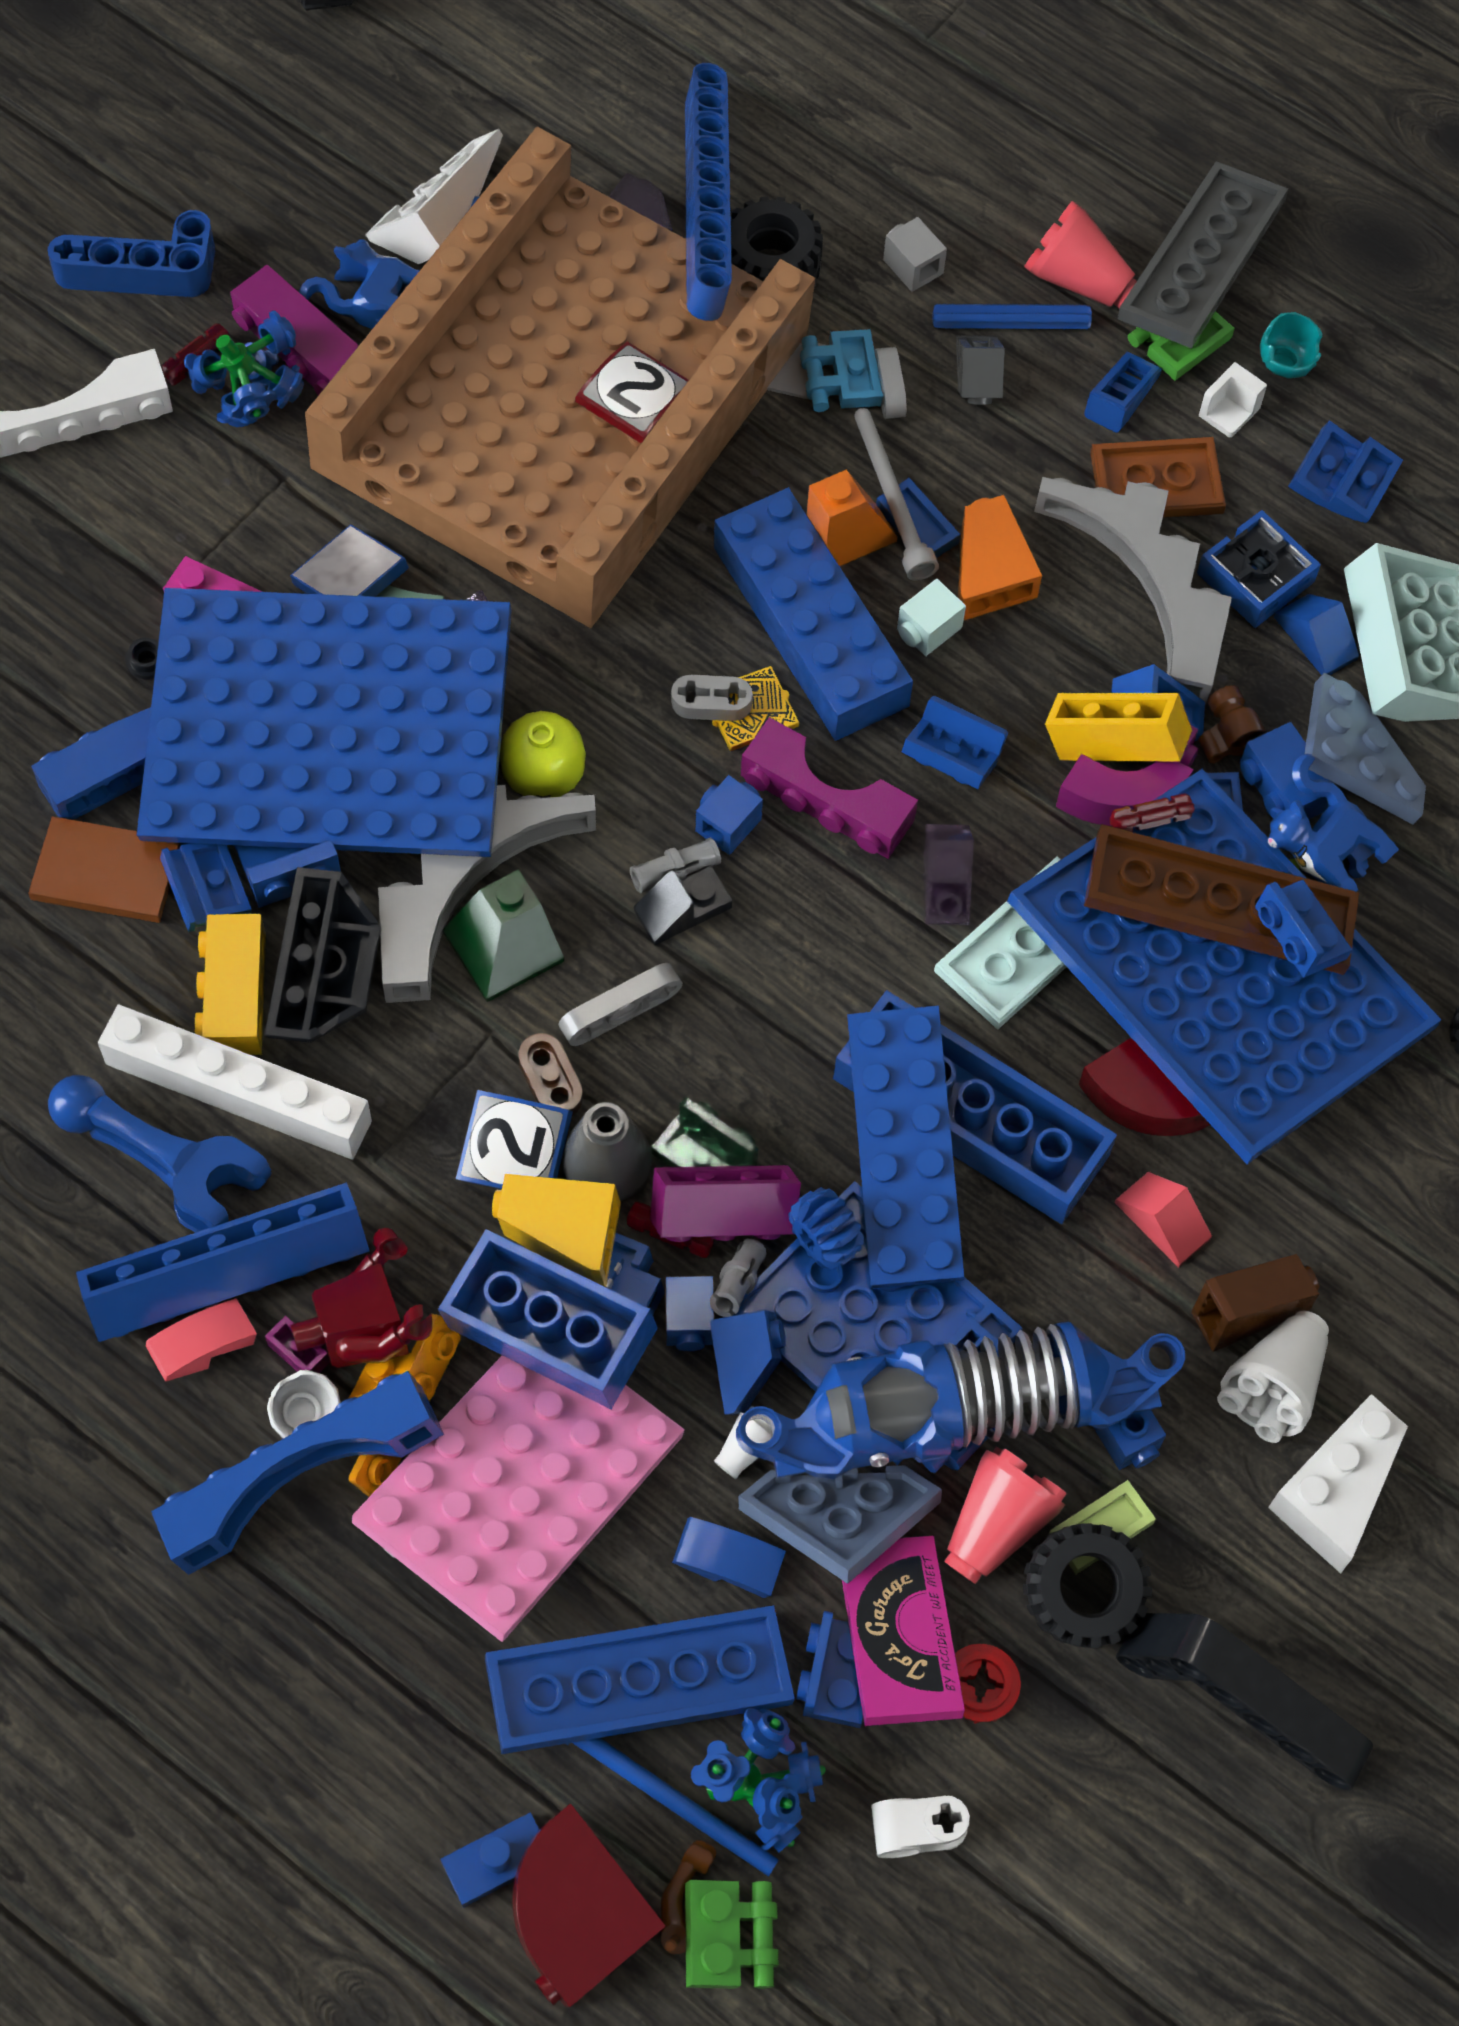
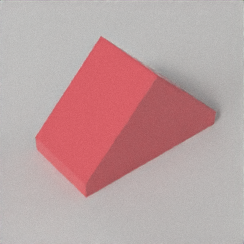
M1147 1172L1114 1202L1178 1268L1212 1238L1188 1188L1153 1173Z

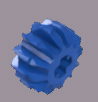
M820 1187L814 1192L809 1191L800 1197L796 1204L791 1206V1212L788 1215L789 1221L793 1226L792 1232L797 1236L799 1245L803 1246L807 1251L808 1257L814 1258L817 1265L832 1270L839 1265L843 1266L852 1260L856 1253L861 1251V1246L864 1244V1236L860 1232L861 1225L855 1220L854 1212L849 1210L844 1199L838 1198L833 1190Z

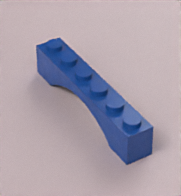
M409 1371L402 1374H394L381 1380L377 1388L358 1398L354 1397L342 1401L335 1407L333 1412L316 1421L300 1424L293 1430L291 1435L274 1444L258 1447L250 1454L249 1458L233 1467L222 1468L208 1476L207 1481L191 1490L180 1491L171 1495L165 1500L163 1505L152 1510L151 1513L171 1561L189 1575L231 1552L242 1530L258 1508L280 1487L301 1473L325 1462L353 1455L380 1454L402 1458L439 1438L444 1433L422 1386Z

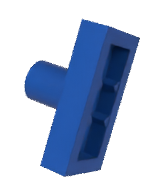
M531 1812L440 1859L463 1908L515 1881V1875L525 1849L539 1831Z

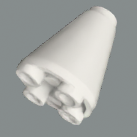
M1299 1311L1295 1316L1287 1318L1229 1367L1220 1382L1221 1392L1217 1397L1219 1405L1227 1412L1236 1414L1242 1421L1254 1427L1257 1435L1265 1441L1277 1443L1281 1440L1282 1436L1290 1437L1301 1433L1312 1415L1328 1345L1327 1335L1329 1328L1326 1322L1320 1316L1310 1311Z

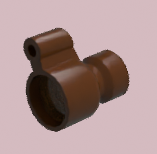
M1229 685L1215 691L1208 699V705L1214 716L1221 718L1218 724L1205 731L1198 740L1209 763L1219 762L1228 755H1243L1247 742L1267 733L1258 714L1252 708L1244 707L1245 699L1238 686Z

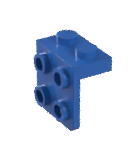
M332 840L307 849L234 845L258 908L292 896L297 867L341 872L338 854Z

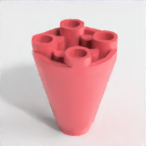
M1071 201L1058 219L1063 225L1060 227L1055 222L1040 241L1045 248L1044 251L1037 248L1024 265V268L1040 279L1108 307H1112L1114 304L1120 309V306L1137 282L1133 278L1135 273L1086 210L1074 201Z
M997 1446L993 1452L986 1450L981 1457L947 1548L950 1554L944 1561L974 1584L978 1582L981 1575L987 1577L1059 1515L1065 1506L1062 1500L1067 1493L1045 1477L1040 1478L1037 1475H1034L1033 1478L1023 1473L1028 1466L1023 1460L1004 1448L1002 1450Z

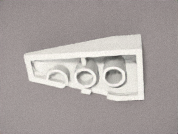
M499 129L494 130L468 143L440 167L442 173L432 177L426 183H421L413 190L414 198L406 202L402 207L395 205L366 233L368 240L417 264L428 261L469 211L474 197H479L503 137Z

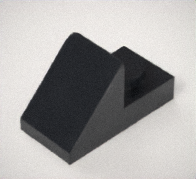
M712 866L682 880L672 870L634 906V912L653 944L657 945L731 909L732 899Z

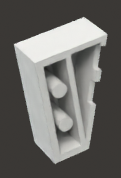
M1372 1394L1283 1486L1268 1507L1340 1574L1354 1556L1408 1427Z

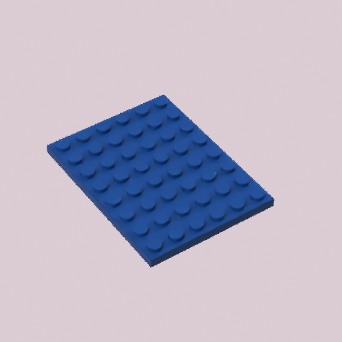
M165 588L136 836L140 841L303 849L332 840L336 850L491 857L512 613L510 602Z
M1203 769L1154 799L1168 798L1171 801L1170 796L1183 793L1190 795L1195 807V811L1190 819L1178 822L1170 819L1171 823L1143 830H1136L1133 827V833L1306 878L1279 849L1269 845L1268 837ZM1096 837L1011 891L1007 900L1014 910L1246 1164L1252 1162L1437 1028L1442 1020L1356 929H1354L1350 966L1344 975L1321 970L1303 978L1294 964L1282 958L1085 907L1084 902Z

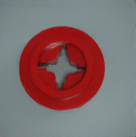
M972 1644L958 1650L955 1653L965 1709L963 1717L972 1720L975 1724L988 1721L996 1722L1011 1711L1018 1700L1021 1680L1016 1664L1003 1650L988 1644ZM981 1665H985L984 1673H986V1680L989 1683H993L996 1687L995 1689H987L979 1703L975 1695V1687L967 1685V1682L962 1681L975 1679L977 1673L980 1672Z

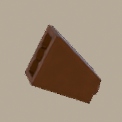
M1294 1254L1206 1280L1191 1313L1212 1352H1215L1281 1323L1287 1318L1295 1316L1299 1311L1310 1310L1319 1296V1283L1311 1267L1308 1265L1304 1266L1298 1254Z

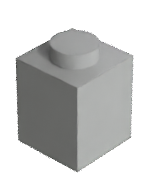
M916 217L906 224L895 226L886 235L883 260L909 290L913 292L944 274L947 248L922 220Z

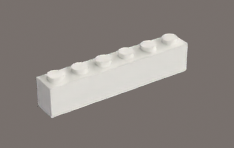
M119 1004L98 1041L106 1065L351 1160L354 1159L372 1122L368 1100Z

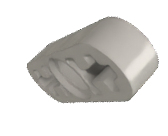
M670 963L659 964L572 1009L561 1018L558 1026L571 1046L582 1045L670 999L681 989L683 983Z

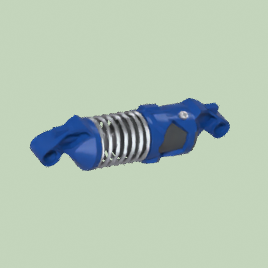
M1068 1321L1055 1323V1325L1050 1324L1046 1332L1037 1327L1033 1333V1347L1028 1334L1019 1330L1015 1339L1016 1353L1010 1337L1002 1333L998 1338L999 1357L997 1356L993 1341L986 1336L981 1341L980 1352L977 1351L975 1344L968 1339L963 1345V1350L959 1351L950 1342L944 1345H932L929 1340L901 1344L897 1346L893 1353L866 1358L852 1357L847 1361L832 1363L804 1413L797 1419L785 1417L765 1406H756L748 1409L742 1415L736 1428V1440L744 1452L773 1462L777 1478L806 1473L818 1478L836 1479L851 1469L870 1465L881 1467L888 1462L914 1458L918 1463L947 1458L952 1450L962 1449V1446L967 1448L970 1441L980 1445L985 1436L992 1441L998 1442L1003 1432L1010 1438L1016 1439L1021 1429L1028 1435L1033 1436L1038 1426L1044 1431L1051 1432L1056 1423L1065 1429L1089 1425L1104 1430L1122 1421L1131 1413L1162 1407L1158 1389L1183 1367L1185 1350L1182 1343L1176 1337L1170 1334L1159 1333L1145 1341L1128 1359H1121L1101 1348L1073 1323ZM1159 1347L1168 1354L1170 1365L1167 1370H1160L1151 1363L1149 1359L1150 1348ZM1041 1399H1045L1049 1408L1048 1423L1041 1412ZM1028 1402L1032 1412L1030 1425L1023 1414V1403ZM1012 1412L1014 1414L1013 1429L1007 1421ZM754 1419L765 1421L772 1430L771 1439L765 1443L752 1441L747 1436L746 1424Z

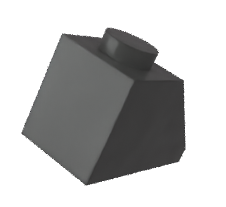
M956 335L958 392L962 398H968V403L986 405L992 403V398H1003L1005 348L997 336Z

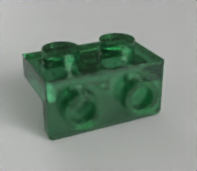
M685 1097L680 1103L679 1114L651 1146V1153L670 1167L757 1166L758 1147L755 1140L746 1131L738 1127L730 1128L719 1120V1115L712 1107L701 1101L696 1104L688 1097Z

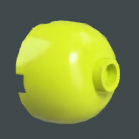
M537 711L527 713L512 722L503 734L499 760L503 778L512 790L523 796L551 795V797H561L574 789L582 778L586 752L581 734L571 721L557 713Z

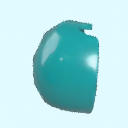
M1287 312L1279 314L1271 321L1262 335L1260 342L1262 362L1265 363L1266 368L1273 374L1287 379L1306 376L1316 366V362L1321 357V353H1319V344L1322 338L1320 328L1309 317L1300 313Z

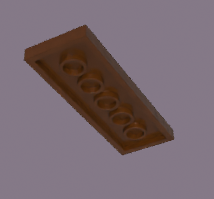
M1101 824L1096 837L1084 906L1287 960L1282 946L1272 931L1263 925L1255 908L1256 903L1268 884L1277 882L1280 888H1284L1304 880L1351 948L1353 945L1359 892ZM1351 953L1346 960L1323 970L1344 975L1350 966Z

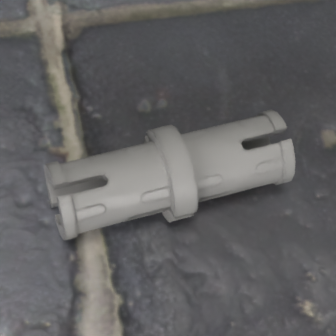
M710 837L705 841L680 850L674 847L665 850L664 856L637 866L633 865L630 867V875L636 890L639 893H643L645 890L653 888L672 870L682 880L691 873L709 866L719 865L721 863V855L716 842Z
M744 1239L743 1243H739L733 1259L723 1266L719 1275L720 1283L710 1298V1306L718 1315L730 1317L734 1313L736 1314L739 1311L745 1294H749L754 1289L758 1279L757 1271L767 1255L766 1248L758 1240Z

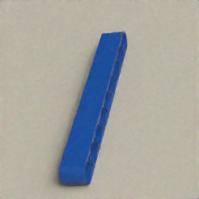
M700 63L693 69L685 101L686 291L688 311L698 319L713 321L722 316L732 280L728 77L723 68L718 65Z

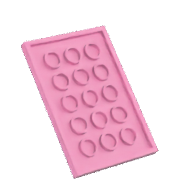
M502 1355L439 1422L444 1435L411 1452L352 1515V1524L498 1640L503 1642L680 1441L685 1429L627 1385L623 1388L613 1408L609 1409Z

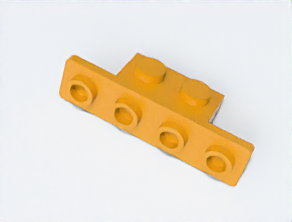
M432 1314L433 1328L430 1336L427 1339L416 1341L411 1353L391 1358L387 1362L366 1363L349 1398H358L377 1388L378 1383L388 1376L409 1371L422 1386L430 1402L461 1340V1334L449 1329L442 1316ZM380 1454L359 1455L348 1479L365 1495L370 1497L397 1468L401 1458Z

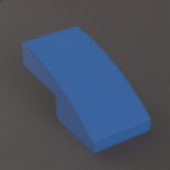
M689 1517L672 1563L712 1581L722 1579L755 1595L766 1598L772 1594L786 1551L738 1531Z

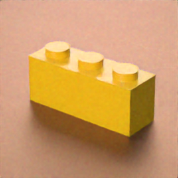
M1058 693L1045 723L1059 760L1077 761L1080 755L1083 754L1094 761L1180 762L1192 732L1179 693Z
M261 914L207 915L206 931H199L198 936L199 957L205 958V972H197L198 999L204 1000L203 1012L195 1014V1034L249 1055H262L266 932Z

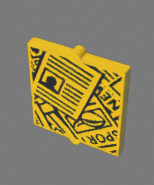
M772 666L738 677L749 683L753 693L751 712L745 718L736 721L712 720V725L719 727L730 751L750 745L769 717L790 729L799 727V721L788 701L789 692L782 689ZM729 694V704H737L738 694Z

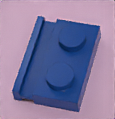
M188 843L181 845L180 849L169 851L168 848L162 849L160 860L188 932L195 931V927L207 926V915L251 914V906L227 845Z

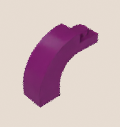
M1191 726L1192 732L1180 762L1156 761L1141 770L1118 771L1081 754L1060 787L1056 807L1081 820L1111 826L1109 817L1114 809L1129 806L1132 810L1133 805L1152 801L1192 776L1194 769L1190 768L1199 750V748L1193 746L1198 729Z

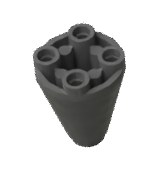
M602 1102L592 1106L566 1139L562 1156V1172L565 1179L615 1184L620 1202L633 1197L646 1187L647 1179L652 1169L651 1147L644 1133L618 1105Z

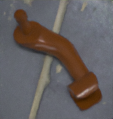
M702 1840L694 1841L686 1850L681 1864L661 1897V1921L665 1924V1927L661 1930V1944L666 1951L672 1954H681L686 1951V1925L683 1910L685 1883L693 1879L696 1871L706 1875L717 1855L716 1849Z

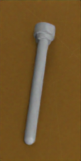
M859 408L854 416L906 548L903 552V567L910 580L926 579L937 572L939 563L933 549L920 541L870 411L866 408Z

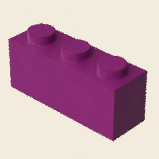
M788 1165L654 1168L650 1220L661 1238L664 1237L674 1242H685L690 1240L691 1237L704 1236L720 1241H729L735 1239L736 1236L754 1235L765 1240L777 1239L780 1235L794 1234L788 1214L791 1212V1206L799 1201L801 1182Z

